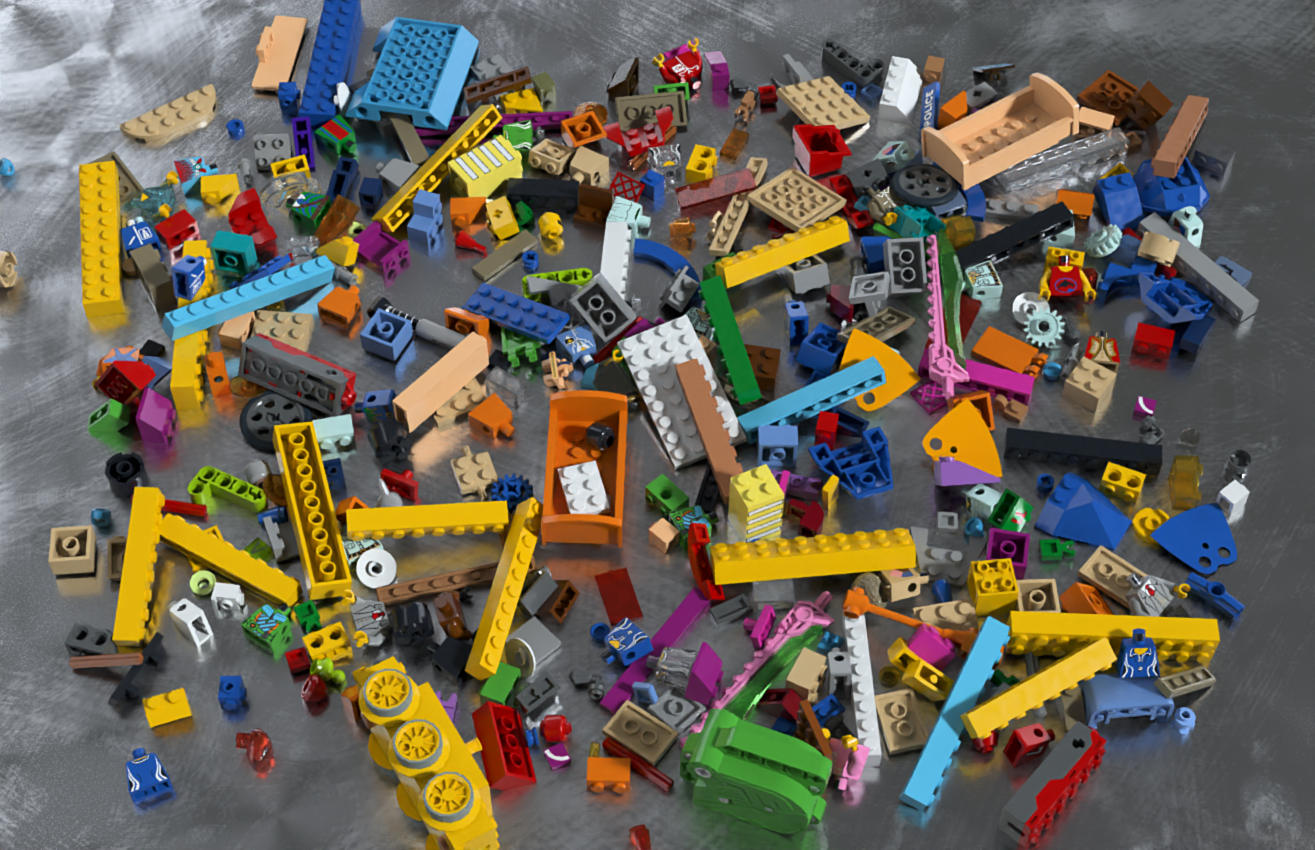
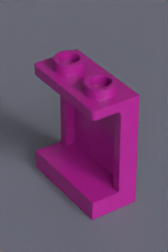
M377 220L353 239L354 242L359 244L357 256L384 274L409 253L408 241L403 240L399 242L382 231V225Z

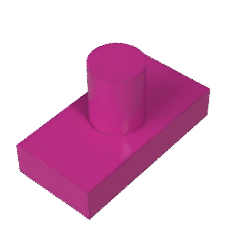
M764 605L758 620L752 618H745L743 628L753 631L750 638L754 649L762 650L765 639H767L776 620V615L771 605Z

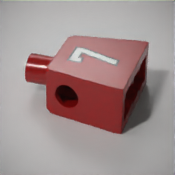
M1040 723L1016 729L1008 740L1003 753L1015 769L1043 755L1049 743L1055 740V733L1052 729L1045 730Z

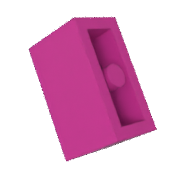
M925 623L907 640L908 648L940 672L956 656L955 645L947 638L944 640L933 626L930 625L928 627Z

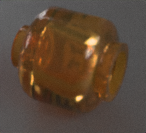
M689 217L675 218L669 224L671 238L674 237L676 241L691 240L693 233H696L695 222H691Z

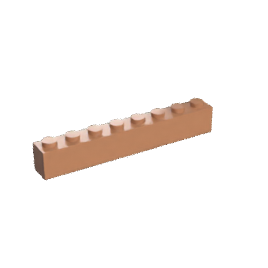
M1188 95L1186 100L1182 101L1181 109H1178L1177 117L1173 119V125L1170 124L1164 141H1161L1160 149H1157L1155 157L1152 158L1151 168H1153V175L1175 178L1207 115L1209 98Z
M696 358L676 364V375L723 502L727 505L729 504L730 478L743 473L740 462L737 463L735 457H737L734 446L729 444L730 435L728 430L723 428L724 419L722 414L717 412V400L715 396L712 397L710 394L712 388L709 380L706 381L704 375H706L703 364L699 365Z

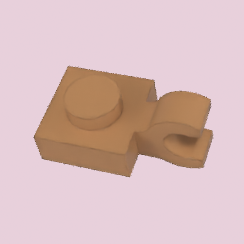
M747 91L741 100L740 107L735 110V118L743 115V121L748 119V112L753 110L756 103L754 92Z
M1001 394L997 395L993 407L1003 411L1002 416L1017 424H1020L1029 409L1028 406L1014 399L1008 402Z

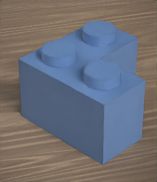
M420 189L413 200L414 215L407 225L409 239L428 244L431 238L435 237L437 227L442 224L444 216L441 211L440 195Z

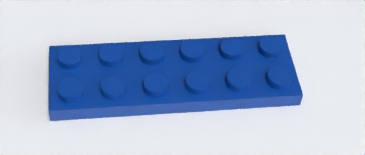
M484 282L461 307L471 313L488 318L490 323L548 345L570 320L568 313Z

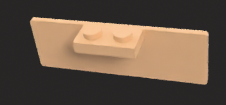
M276 15L272 26H265L263 33L260 34L259 45H256L255 49L256 55L259 58V64L251 85L253 89L278 91L279 82L289 81L308 23L307 18Z

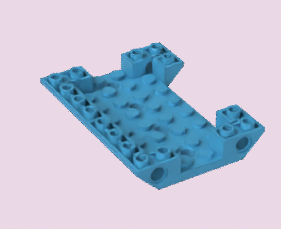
M395 17L380 29L373 46V52H380L381 55L370 81L354 92L345 114L346 117L380 121L383 111L412 115L413 126L447 130L479 41L462 25Z

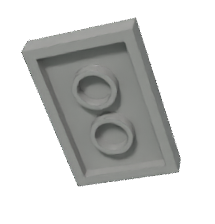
M500 54L470 67V72L479 82L514 71ZM525 85L521 86L522 90L526 89ZM514 89L494 95L492 96V98L496 102H498L501 100V95L513 93L515 91Z

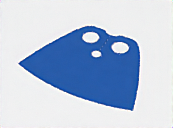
M1218 502L1186 510L1163 523L1150 535L1174 556L1204 574H1211L1217 571L1219 565H1228L1237 559L1236 545ZM1207 543L1209 545V548H1203L1202 544ZM1220 547L1227 548L1230 551V556L1227 558L1221 557L1218 554V549ZM1199 558H1209L1211 561V566H1201L1199 563Z

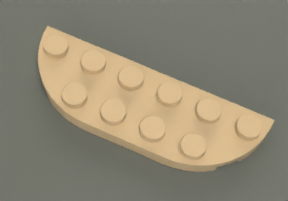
M209 84L120 124L119 128L123 134L132 139L142 138L145 141H155L168 137L204 120L212 113V108L216 103L215 89L212 84Z

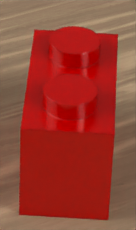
M185 209L154 226L159 241L169 251L199 233L197 221Z
M1138 322L1131 351L1169 359L1175 330Z
M820 411L814 446L827 443L830 450H834L839 414Z

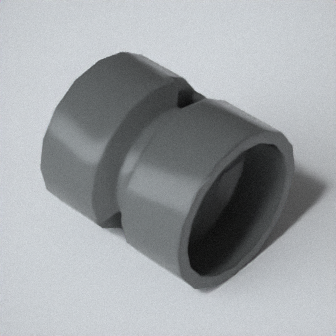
M1243 448L1230 450L1222 469V475L1225 480L1230 483L1234 480L1239 483L1244 482L1253 463L1252 454Z

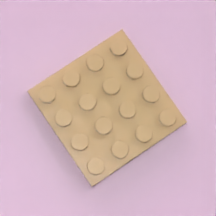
M830 76L781 87L776 92L805 124H812V126L835 125L840 130L867 123L871 117L853 98L844 93V90Z
M794 167L789 168L747 195L746 199L749 200V203L795 232H798L801 228H808L813 226L814 223L823 221L843 208L847 201Z

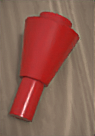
M464 230L457 232L453 240L456 247L474 249L483 254L487 247L477 243Z

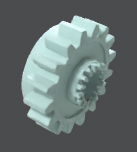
M1116 225L1103 226L1102 229H1097V232L1091 233V237L1086 239L1087 242L1084 243L1083 248L1090 257H1104L1112 253L1120 245L1122 232Z
M1040 307L1039 312L1032 310L1033 316L1027 315L1029 322L1024 321V325L1028 327L1024 329V333H1029L1026 339H1032L1031 344L1037 343L1038 348H1041L1042 345L1048 348L1051 343L1055 346V340H1061L1059 334H1064V330L1060 328L1064 327L1065 324L1064 322H1059L1062 316L1056 317L1057 311L1054 310L1051 313L1050 307L1046 311H1043L1042 307ZM1047 324L1049 329L1043 332L1039 330V326Z

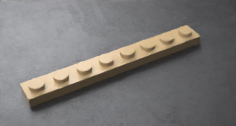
M750 158L709 248L710 255L724 257L729 254L751 204L749 200H746L747 195L758 188L768 166L767 158Z

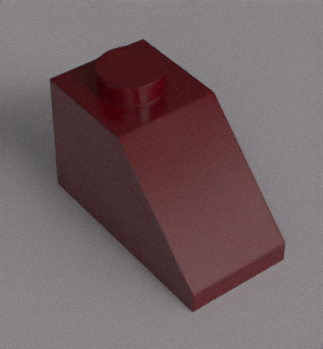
M831 285V290L827 292L826 303H830V311L848 323H852L853 304H850L849 301L851 286Z
M792 688L764 689L754 705L775 718L781 716L789 721H796L798 719L799 703L802 699Z

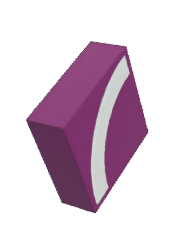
M1138 396L1133 414L1153 417L1157 400Z
M562 742L543 750V755L552 771L571 763V758Z

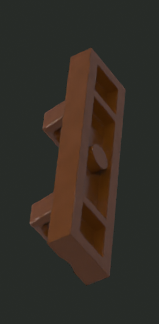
M526 66L464 87L465 99L467 104L480 100L486 103L489 102V97L512 89L515 92L521 91V86L532 83L530 70Z

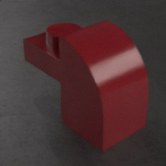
M791 498L788 503L787 515L800 520L798 535L806 538L820 535L824 520L822 507L815 501H812L810 506L802 501Z

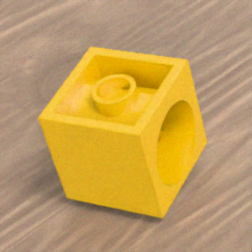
M1011 558L971 562L966 586L969 598L973 600L976 617L1007 615L1014 611L1019 590Z

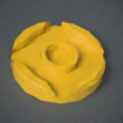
M1151 508L1141 509L1134 516L1132 522L1133 532L1144 542L1158 544L1150 535L1168 521L1170 517L1164 511L1157 508L1156 510Z

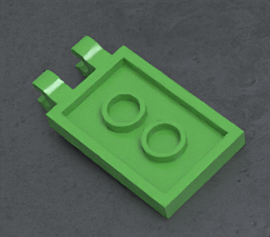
M501 327L502 352L504 355H508V361H511L512 368L520 366L518 355L525 353L527 357L529 356L530 363L537 361L535 348L540 347V341Z

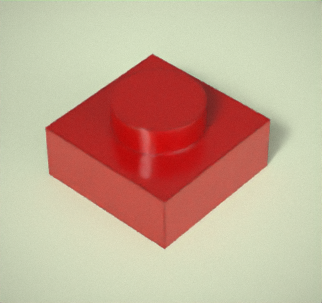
M775 85L758 87L761 104L778 102Z
M305 647L285 653L291 674L311 667Z

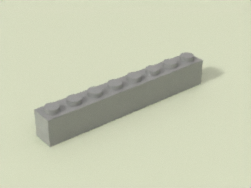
M1154 212L1139 222L1136 234L1140 238H1143L1145 231L1163 235L1170 239L1169 241L1173 239L1180 242L1172 265L1190 279L1193 284L1197 285L1206 295L1211 297L1217 305L1226 310L1231 317L1235 318L1238 322H1242L1256 312L1259 300Z

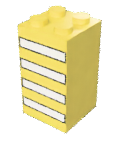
M499 135L448 162L450 187L460 198L486 197L487 199L508 188L509 178H522V156L518 150L512 147L509 140H505L502 135Z
M767 464L731 477L728 519L740 540L750 543L754 539L767 540L780 535L784 493Z

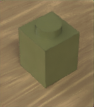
M547 71L531 77L532 88H534L541 102L556 97V84Z

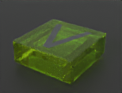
M259 537L243 549L256 560L257 558L263 560L272 552V548Z

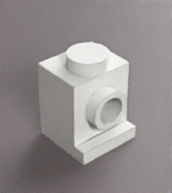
M216 582L211 596L213 609L218 611V608L221 607L226 610H239V606H242L244 602V594L241 592L240 585Z

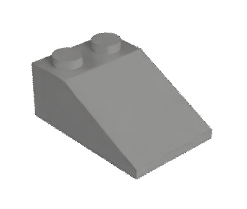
M816 254L779 268L789 288L798 294L830 284L827 263Z

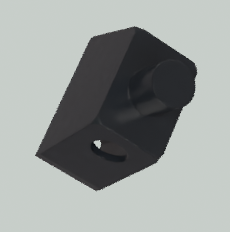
M447 637L441 645L431 641L427 646L426 652L432 654L431 661L434 670L457 687L467 674L465 668L473 645Z

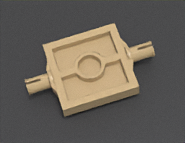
M463 446L461 450L464 457L452 459L450 463L461 494L478 493L481 502L487 501L489 497L486 490L493 488V483H498V476L489 453L471 454L469 446H466V448Z

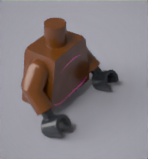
M465 587L460 592H442L432 602L439 624L447 637L467 641L471 639L474 642L478 629L474 633L468 630L459 602L460 600L462 603H465L473 597L467 594L471 590L469 587Z

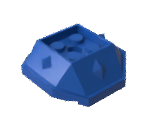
M1187 157L1184 158L1175 178L1153 175V168H1151L1152 159L1144 160L1133 177L1137 186L1142 212H1155L1160 216L1169 217L1175 211L1188 206L1195 207L1196 212H1199L1210 198V194L1198 170L1191 165Z

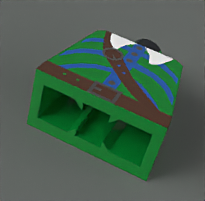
M302 192L297 200L288 198L286 201V208L291 209L293 220L317 232L332 209L330 196Z

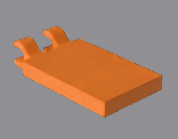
M990 326L971 350L972 356L997 368L1027 374L1035 377V380L1039 375L1037 374L1038 371L1047 363L1046 360L1048 358L1047 354L1038 353L1039 349Z

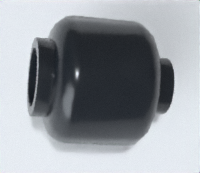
M595 422L586 429V441L589 445L599 450H605L610 448L615 441L614 431L611 427L601 422Z

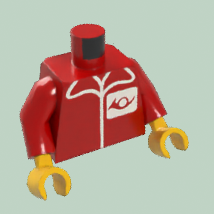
M694 38L695 45L691 44L690 39L687 42V47L692 52L687 51L663 62L664 56L661 53L657 55L659 61L655 56L653 57L652 64L659 67L658 70L666 83L688 82V86L690 85L693 89H697L700 86L701 82L699 80L703 66L700 52L696 48L699 44L697 38Z

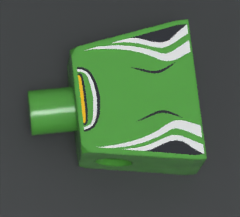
M531 120L504 125L502 135L504 139L509 140L512 147L518 150L522 157H529V151L533 148V126Z

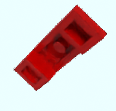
M844 174L830 178L829 181L833 192L847 200L846 205L841 208L847 220L857 229L873 225L874 221L867 210L859 211L854 208L858 200L852 191L853 185L847 175Z
M691 523L688 530V555L696 583L708 600H724L722 585H715L705 547L706 544L710 543L707 526L703 523Z

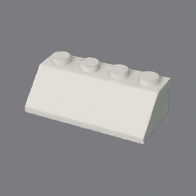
M892 56L880 100L878 118L912 124L923 81V73L909 59Z

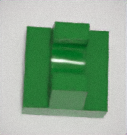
M522 201L517 203V209L513 212L518 226L526 223L528 225L533 224L535 219L531 209Z

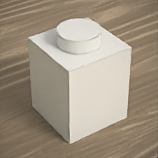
M1234 480L1219 492L1215 503L1218 502L1219 506L1231 515L1246 503L1250 492L1244 485Z

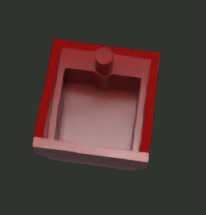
M812 124L793 126L792 138L795 142V155L809 177L840 169L843 156H852L850 149L840 135V130L835 125L812 126Z

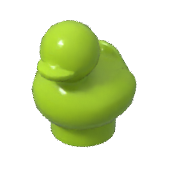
M329 657L313 660L310 667L311 675H318L324 682L331 679L335 684H340L345 680V673L342 670H334L333 662Z

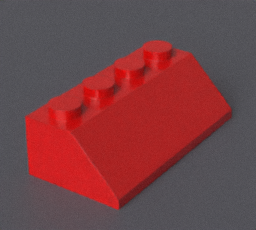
M115 360L96 381L95 385L109 399L112 398L128 406L153 380L156 374L153 368L143 361Z
M487 701L472 713V719L477 738L483 749L480 752L489 788L507 791L535 784L537 781L519 709Z

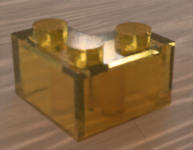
M963 215L942 218V222L947 227L944 235L940 233L939 235L943 237L945 249L950 254L974 242L976 228L971 216L963 217Z
M1175 455L1168 475L1172 510H1189L1197 507V504L1201 502L1202 496L1201 491H1198L1199 476L1203 474V464H1200L1199 456Z

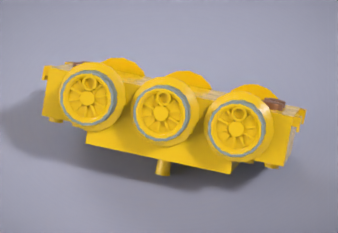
M394 656L368 669L361 667L353 671V679L357 684L359 694L358 703L361 717L366 727L372 731L368 742L370 756L377 765L390 772H395L399 778L400 783L396 794L399 808L406 816L425 824L429 831L425 849L498 850L500 847L497 840L499 836L496 831L498 826L493 818L489 783L472 754L483 750L478 738L476 737L464 743L430 684L426 682L417 687V684L409 676L405 675L406 670L402 662L398 663Z

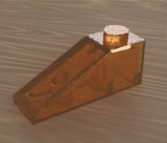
M338 194L311 241L322 247L337 239L352 224L360 207Z

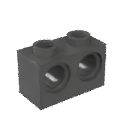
M78 623L74 624L65 641L68 653L76 656L112 654L116 644L112 640L113 633L110 630L93 628L89 624L82 625Z

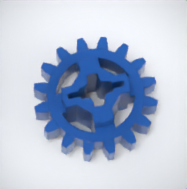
M506 474L504 480L498 478V483H493V489H491L492 501H507V509L509 514H512L519 503L531 497L534 498L533 486L529 485L528 479L523 481L522 475L516 478V475L513 474L509 478Z

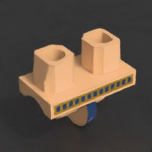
M553 351L549 353V359L541 361L545 373L552 371V373L543 376L544 383L547 387L557 385L559 389L565 388L563 376L567 377L569 375L568 373L573 370V365L566 359H557Z

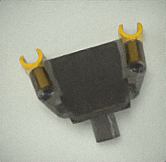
M614 350L612 357L609 356L598 365L594 375L595 379L592 382L597 391L627 396L628 405L639 400L643 401L640 392L637 393V387L620 364L623 361L624 355L618 358L615 355L619 353V350Z

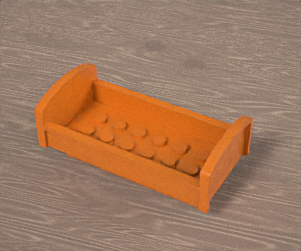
M592 390L564 391L550 395L543 515L541 518L542 546H546V542L618 544V548H622L626 435L628 425L627 396ZM595 422H601L613 429L615 441L610 448L599 450L587 443L586 429ZM596 461L605 493L611 496L610 513L601 515L569 514L557 469Z

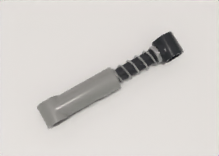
M381 296L377 297L367 310V315L370 318L380 308L411 321L412 329L416 331V335L451 350L469 335V333L462 335L424 318L417 320L415 316L412 318L409 314L405 315L402 311L398 312L386 298Z

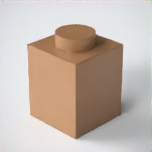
M928 55L924 68L923 82L934 83L937 81L940 83L945 62L944 58Z

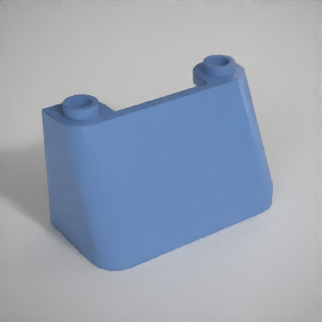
M1118 673L1098 674L1087 681L1082 679L1077 682L1084 701L1086 726L1093 727L1096 730L1099 722L1104 721V724H1109L1111 718L1149 715L1150 720H1154L1156 717L1158 724L1169 723L1174 710V702L1172 698L1167 699L1154 685V682L1161 678V676L1120 678Z

